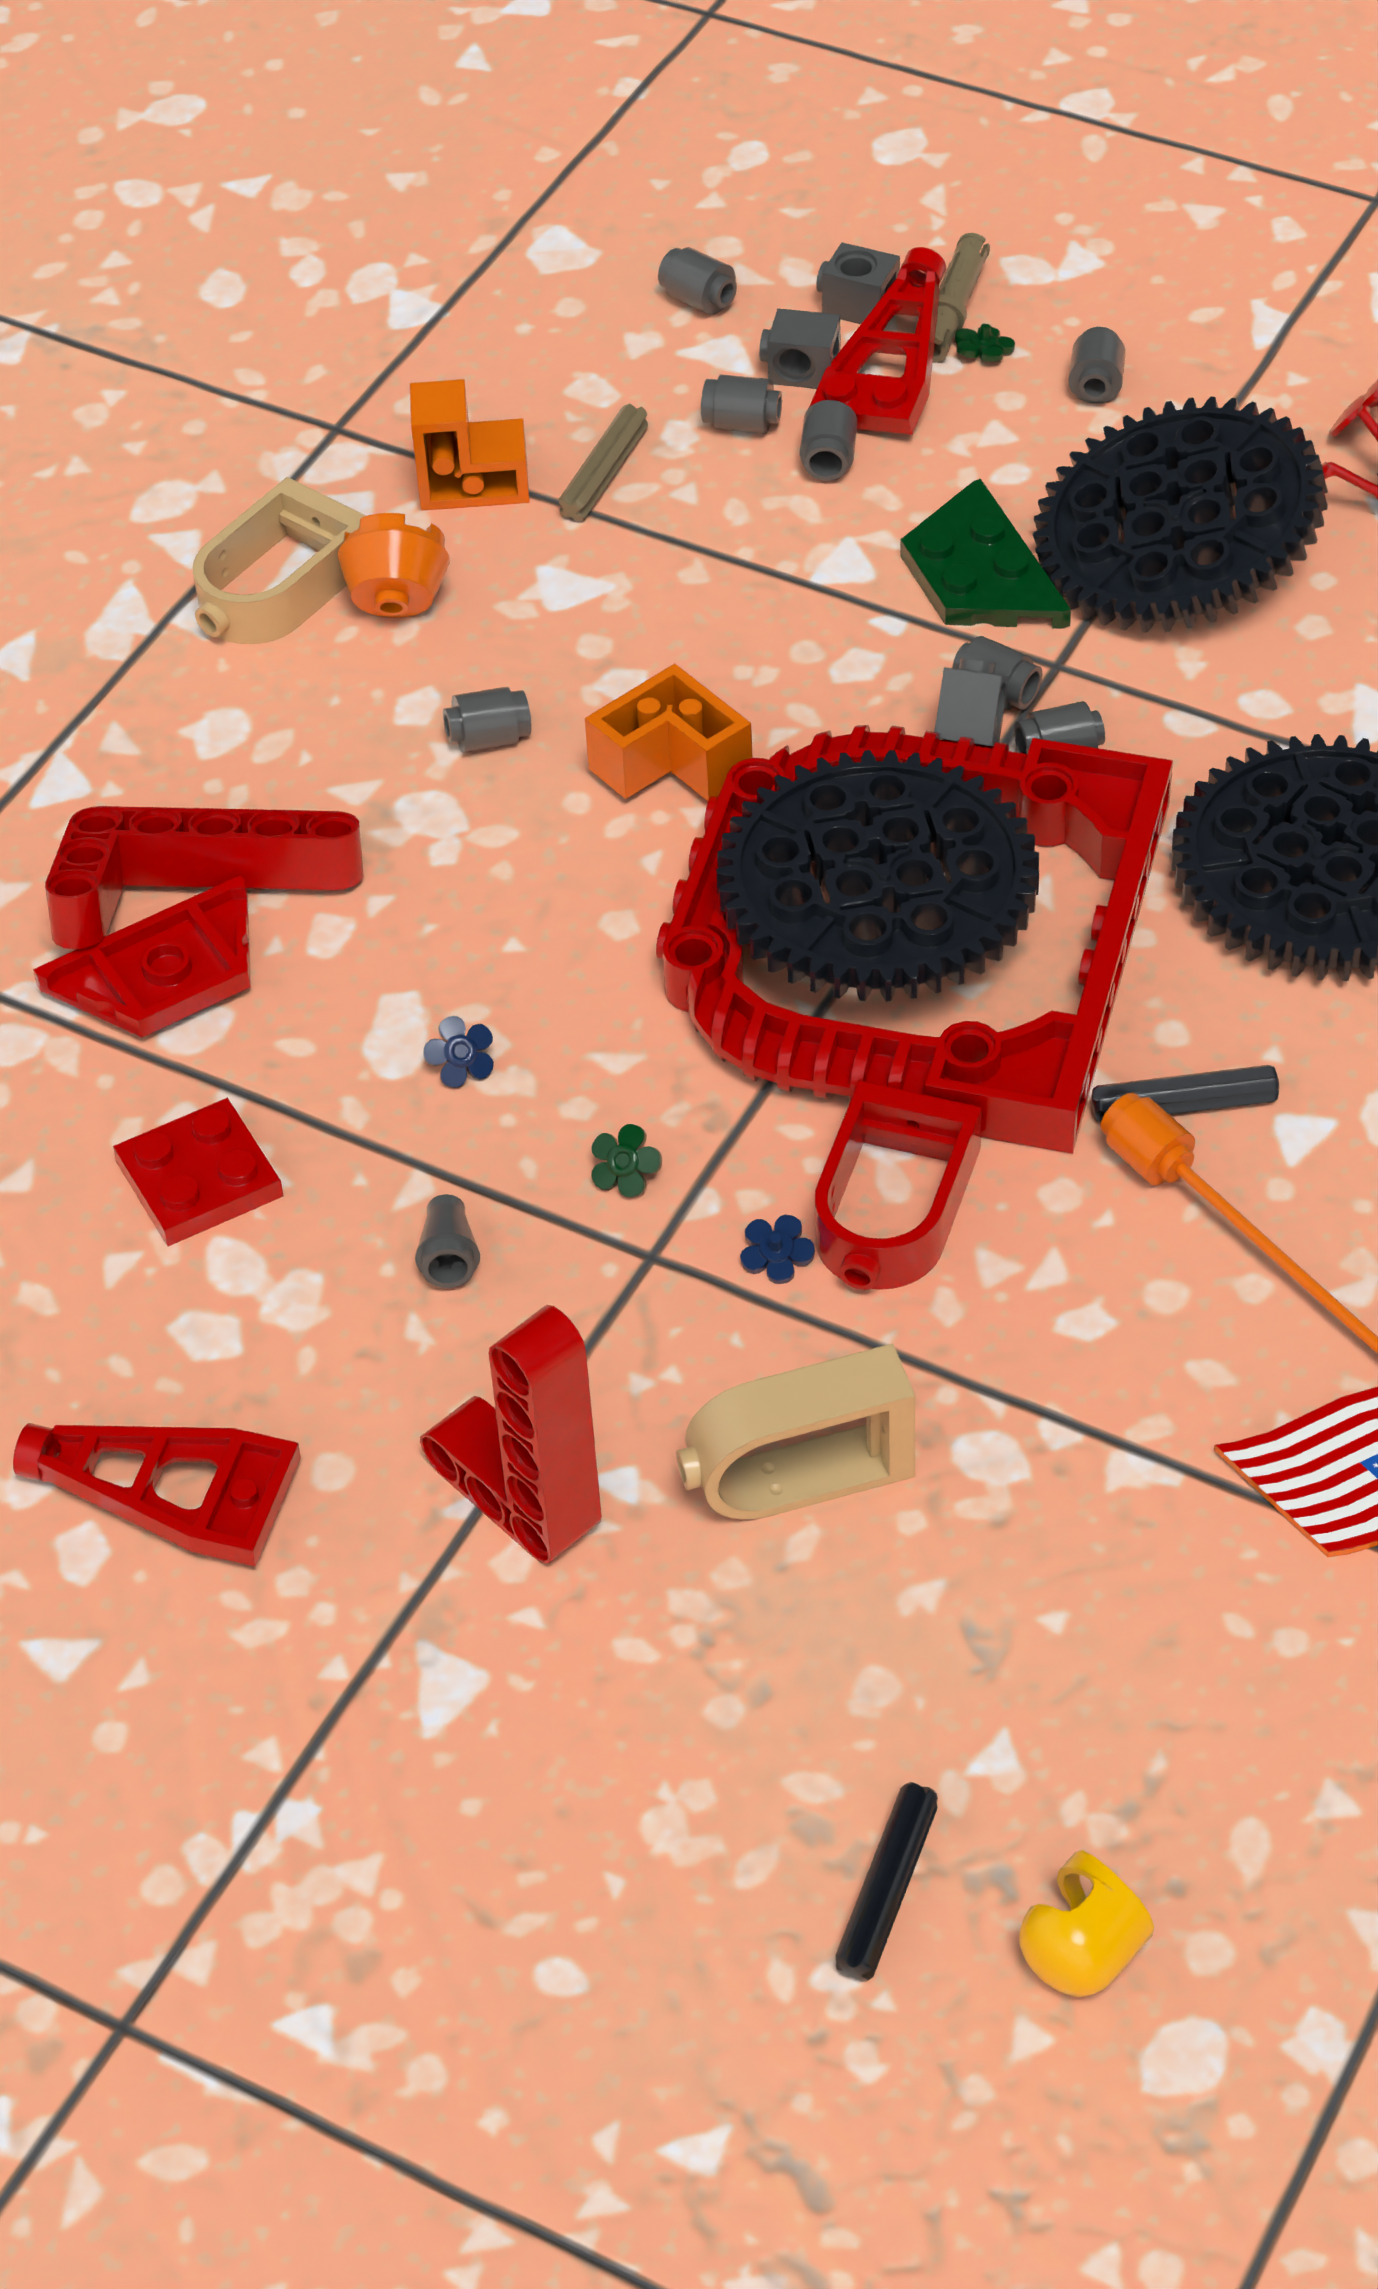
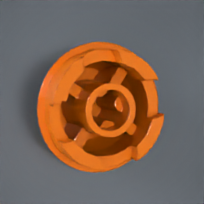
M378 513L360 518L358 530L352 533L345 531L344 543L340 546L337 554L352 602L359 609L367 613L388 618L410 617L426 611L432 605L450 564V557L445 549V537L442 531L432 523L427 528V531L420 527L406 525L405 514Z

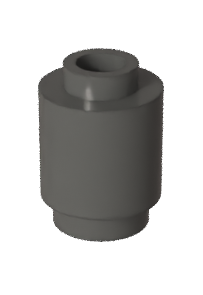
M674 248L664 256L659 266L658 281L665 288L666 293L707 314H717L723 308L729 306L736 295L737 283L733 267L693 248Z
M1093 327L1086 330L1074 342L1069 371V387L1073 394L1084 402L1097 404L1108 402L1116 397L1122 388L1126 351L1123 342L1113 330L1106 327Z
M719 375L717 380H705L701 398L702 422L714 423L715 429L768 433L771 423H779L782 412V392L774 390L772 379Z
M834 400L817 402L810 406L804 415L800 459L806 471L812 477L819 480L831 481L840 478L850 468L854 460L858 420L855 412L842 402Z
M984 636L976 637L971 643H964L954 658L952 669L960 668L961 658L996 663L994 674L1009 677L1004 709L1010 710L1014 707L1022 710L1026 709L1033 702L1039 691L1043 672L1040 666L1033 664L1031 656Z
M506 686L452 696L451 707L443 709V722L448 742H458L462 752L517 744L519 737L531 735L530 709L523 690L511 692L510 688Z
M1080 701L1028 713L1026 720L1015 722L1014 736L1017 752L1028 754L1032 738L1098 748L1099 745L1105 743V728L1100 713L1097 710L1091 711L1086 702Z

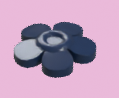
M450 1016L443 1019L438 1026L439 1034L443 1040L431 1039L425 1044L423 1049L425 1061L433 1066L447 1062L440 1072V1080L447 1087L458 1088L462 1086L466 1081L467 1071L475 1079L486 1078L493 1070V1059L490 1055L477 1051L485 1050L491 1045L493 1041L491 1031L483 1024H475L468 1030L465 1036V1023L460 1017Z
M786 1214L780 1216L775 1222V1231H772L771 1225L767 1221L756 1219L749 1223L745 1229V1239L751 1246L746 1247L740 1254L743 1268L751 1274L761 1273L767 1268V1277L772 1283L784 1284L790 1282L795 1274L793 1264L796 1266H806L814 1259V1243L810 1239L800 1238L802 1224L797 1217Z

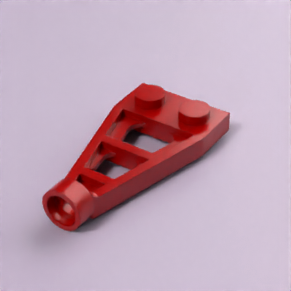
M916 247L908 251L896 280L836 355L831 366L826 368L810 406L824 400L839 401L848 405L855 412L858 420L857 429L913 435L930 393L940 293L939 285L946 271V263L937 252L925 247ZM895 314L919 317L914 334L884 331V329ZM874 353L906 356L905 372L901 377L862 374L859 371Z
M28 1423L22 1429L15 1446L13 1470L17 1476L42 1482H51L190 1552L256 1567L301 1456L298 1442L236 1428L55 1425L54 1428ZM124 1452L145 1456L131 1487H122L92 1475L101 1453ZM174 1462H207L217 1468L200 1507L184 1509L156 1494L154 1490L165 1466Z

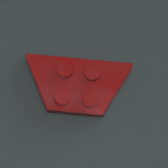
M239 875L109 934L94 946L76 949L33 969L38 988L43 993L141 1038L250 988L249 913L245 879L242 875Z

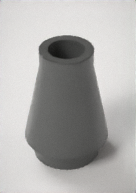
M449 1194L436 1196L428 1203L427 1218L415 1255L416 1265L425 1279L432 1285L441 1288H454L465 1284L472 1277L480 1263V1252L465 1215V1205L460 1198Z

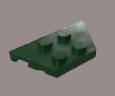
M982 479L971 482L900 539V557L945 625L973 626L985 623L994 627H1017L1018 617L1052 618V628L1063 629L1070 627V607Z

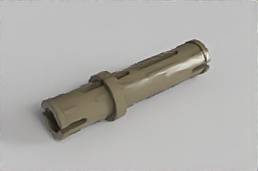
M965 233L960 237L953 258L940 284L933 363L941 362L946 358L955 332L962 329L967 318V302L972 295L983 264L990 253L989 243L983 245L986 239L977 233Z

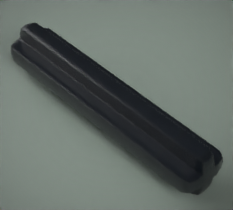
M1261 1065L1097 1085L1092 1090V1110L1096 1121L1101 1123L1109 1107L1120 1097L1128 1093H1136L1141 1098H1151L1169 1115L1270 1103L1278 1099L1279 1079L1274 1066Z
M908 1782L900 1788L835 1955L837 1961L836 1970L845 1977H853L861 1982L868 1981L874 1977L938 1809L937 1793L930 1787H921L914 1782Z

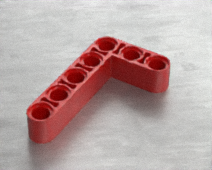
M96 806L82 809L70 818L45 882L52 940L56 945L67 949H85L101 942L107 934L124 885L215 887L242 875L246 882V888L341 890L353 887L364 877L359 820L355 815L341 811Z
M548 1304L489 1347L495 1408L481 1397L473 1396L420 1436L422 1450L433 1468L532 1557L545 1564L550 1563L597 1526L602 1518L585 1344L572 1321L561 1310Z

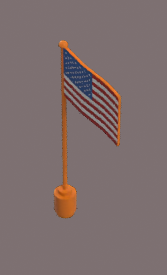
M1128 1093L1120 1097L1109 1107L1102 1118L1100 1129L1107 1136V1145L1151 1185H1159L1166 1181L1172 1183L1183 1178L1378 1354V1336L1190 1168L1194 1162V1154L1192 1152L1195 1147V1138L1191 1133L1149 1097L1141 1098L1136 1093ZM1378 1387L1338 1398L1270 1432L1235 1442L1214 1445V1451L1327 1557L1348 1555L1378 1546Z

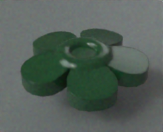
M982 324L978 328V333L968 328L959 329L955 333L957 352L968 358L980 356V359L983 361L996 362L1001 361L1003 355L1010 354L1015 349V341L1012 338L1000 336V331L989 324Z
M626 1124L620 1129L618 1140L608 1133H602L596 1137L591 1147L592 1153L598 1159L607 1161L597 1164L592 1170L591 1177L598 1188L610 1190L618 1183L620 1193L628 1198L638 1197L645 1192L646 1180L639 1171L646 1174L657 1173L662 1166V1155L657 1148L643 1147L647 1138L643 1128L634 1124Z

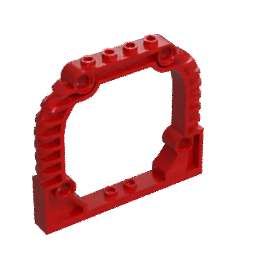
M858 725L853 728L851 734L832 737L830 730L818 733L814 736L810 745L792 754L789 753L787 745L772 755L769 760L765 758H749L733 765L726 775L719 797L710 796L704 819L705 834L703 838L695 837L692 842L688 866L690 873L688 879H679L677 882L672 906L673 919L671 923H662L656 944V956L663 959L665 994L668 1001L676 1008L690 1013L696 1032L701 1033L703 1038L712 1047L713 1053L723 1062L727 1060L742 1069L745 1077L757 1081L760 1077L775 1082L778 1089L792 1092L794 1087L813 1090L816 1097L828 1099L832 1093L849 1096L851 1100L858 1080L982 1107L981 1137L1073 1154L1169 808L1173 760L1032 738L1028 754L1009 751V746L1006 743L995 742L993 748L974 746V739L961 736L958 743L940 740L938 732L926 731L923 737L906 735L905 728L900 726H891L889 732H870L869 725ZM865 750H870L876 761H883L889 750H895L898 762L905 763L913 753H919L920 766L927 767L936 758L942 759V772L945 773L959 765L963 766L965 782L981 775L984 777V792L999 788L1002 790L1001 803L1014 802L1016 804V818L1026 817L1028 821L1027 834H1034L1036 845L1056 846L1065 843L1089 863L1099 878L1114 880L1108 905H1097L1091 929V941L1097 942L1095 950L1085 948L1083 951L1078 984L1084 985L1077 1014L1051 1010L1033 1021L1000 1032H996L989 1025L978 1021H962L952 1024L945 1029L940 1037H931L803 1015L764 1001L744 984L742 945L737 943L736 929H728L726 925V912L720 910L719 893H717V852L722 850L723 833H730L731 817H742V803L744 801L757 803V789L759 787L775 791V776L781 775L791 781H795V766L801 765L813 773L817 771V758L822 757L833 767L839 765L840 753L844 752L852 758L854 763L861 762V757Z

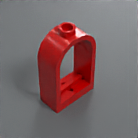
M858 1080L815 1190L816 1248L820 1259L828 1270L852 1288L859 1290H882L911 1284L924 1277L934 1268L943 1253L981 1149L982 1107ZM864 1143L948 1161L928 1215L913 1230L891 1238H869L847 1230L835 1219Z

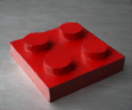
M228 1097L113 1146L118 1166L168 1247L284 1196L280 1178Z

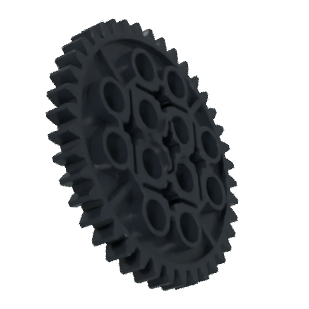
M1210 396L1201 408H1197L1193 397L1187 399L1181 410H1176L1174 404L1171 401H1167L1162 414L1156 415L1150 407H1146L1142 415L1143 420L1136 422L1132 417L1126 415L1123 417V429L1118 431L1108 425L1103 427L1106 439L1099 441L1087 438L1085 440L1088 448L1087 453L1072 451L1069 456L1073 467L1058 466L1056 473L1059 481L1047 482L1045 487L1049 497L1038 500L1041 514L1034 516L1037 531L1033 532V538L1037 546L1035 551L1041 567L1061 596L1065 597L1070 609L1072 610L1080 606L1085 619L1097 614L1103 626L1108 625L1117 617L1120 629L1126 631L1135 620H1138L1142 633H1147L1155 621H1161L1165 632L1171 631L1176 619H1183L1188 629L1193 628L1197 615L1204 614L1205 618L1210 623L1216 622L1217 609L1224 607L1234 615L1238 613L1237 600L1244 598L1253 604L1259 602L1256 592L1257 588L1262 587L1275 591L1277 584L1274 575L1291 577L1294 572L1290 560L1305 561L1307 554L1304 545L1317 543L1318 539L1315 529L1323 527L1325 523L1322 511L1328 509L1325 497L1328 489L1320 457L1315 452L1313 442L1311 440L1306 441L1301 427L1292 428L1289 417L1286 416L1277 420L1273 408H1269L1259 414L1257 404L1253 401L1239 410L1236 398H1231L1222 408H1218L1215 396ZM1234 483L1237 489V496L1234 495ZM1234 505H1235L1236 518H1234L1233 511H1232Z
M1314 734L1311 746H1304L1296 736H1291L1288 749L1283 750L1277 743L1271 740L1267 741L1265 755L1249 747L1245 751V762L1229 756L1226 758L1225 771L1212 767L1209 770L1208 782L1197 781L1195 783L1194 796H1185L1183 811L1177 813L1176 828L1173 829L1171 868L1172 871H1176L1175 887L1183 889V905L1194 906L1193 919L1195 922L1208 921L1207 934L1210 937L1226 933L1225 948L1228 950L1243 944L1247 945L1245 960L1252 961L1262 954L1268 955V969L1270 970L1276 969L1283 961L1291 963V974L1296 977L1304 971L1306 966L1313 967L1317 980H1323L1329 969H1336L1342 981H1349L1352 968H1359L1367 979H1374L1375 965H1378V751H1370L1369 740L1363 738L1355 748L1348 747L1344 735H1338L1333 746H1326L1320 734Z
M865 750L861 757V762L854 763L852 758L844 752L840 753L839 765L833 767L822 757L817 758V771L813 773L801 765L795 766V781L777 775L774 777L775 791L759 787L757 789V803L750 801L742 803V817H731L730 833H723L722 850L717 852V893H719L720 910L726 912V925L728 929H736L737 943L739 945L750 944V955L753 960L767 957L768 971L770 973L787 967L788 983L794 984L808 976L810 977L811 992L816 993L826 983L833 984L834 997L839 999L847 992L849 987L857 989L860 1001H866L872 989H880L886 1002L892 1001L895 988H903L911 999L917 998L920 984L925 983L936 994L941 992L943 977H947L958 985L964 984L965 967L981 975L985 972V958L1000 961L1003 959V945L1015 947L1018 930H1027L1029 913L1035 912L1036 895L1039 893V852H1035L1034 834H1027L1028 821L1026 817L1016 818V804L1014 802L1001 803L1002 790L999 788L984 792V777L981 775L965 782L963 766L959 765L948 773L942 772L941 758H936L927 767L920 766L919 753H913L905 763L898 762L895 750H889L883 761H876L872 752Z

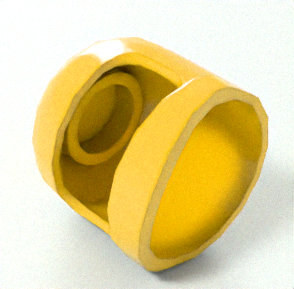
M1080 1850L1074 1852L1059 1869L1057 1876L1059 1888L1070 1905V1911H1062L1053 1906L1040 1903L1031 1906L1025 1914L1020 1927L1019 1943L1026 1962L1033 1972L1047 1985L1067 1995L1087 1997L1104 1990L1116 1979L1152 1937L1154 1924L1150 1913L1139 1897L1095 1856ZM1079 1875L1085 1876L1092 1883V1891L1087 1898L1080 1883Z

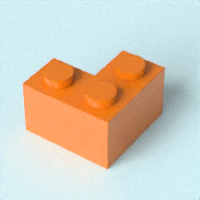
M465 379L410 383L411 430L421 511L530 503L523 418L469 422Z
M675 663L585 718L589 770L625 799L667 773L672 772L708 801L710 796H719L726 775L733 765L741 760L753 758L751 722Z

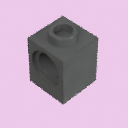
M841 242L830 261H824L821 264L817 275L816 288L818 292L822 293V313L839 314L841 320L861 324L896 280L900 271V256Z
M777 308L771 330L763 329L760 340V361L768 362V379H772L774 385L817 389L826 368L831 366L833 359L841 350L840 315Z
M961 658L959 669L944 667L934 731L939 733V739L959 741V738L963 736L973 738L975 744L994 746L995 742L1000 741L1009 677L994 674L996 663Z

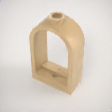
M286 477L207 542L197 553L193 562V576L199 608L195 611L198 625L205 633L212 637H219L237 644L267 643L290 634L347 586L338 561V550L344 543L345 531L352 533L358 530L360 518L366 515ZM286 535L319 550L283 582L272 589L247 595L222 591L224 587Z
M891 1343L739 1384L718 1394L703 1405L690 1421L685 1435L687 1448L676 1450L677 1464L682 1482L686 1490L702 1487L710 1507L723 1516L734 1519H759L915 1477V1393L894 1344ZM866 1417V1425L759 1454L741 1457L750 1450L771 1442Z

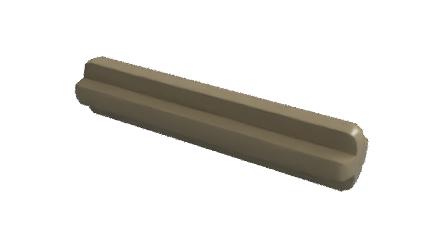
M627 404L620 409L560 496L559 503L562 506L560 513L563 517H572L577 522L586 518L648 427V422L645 419L647 411L642 406L636 408L631 404Z

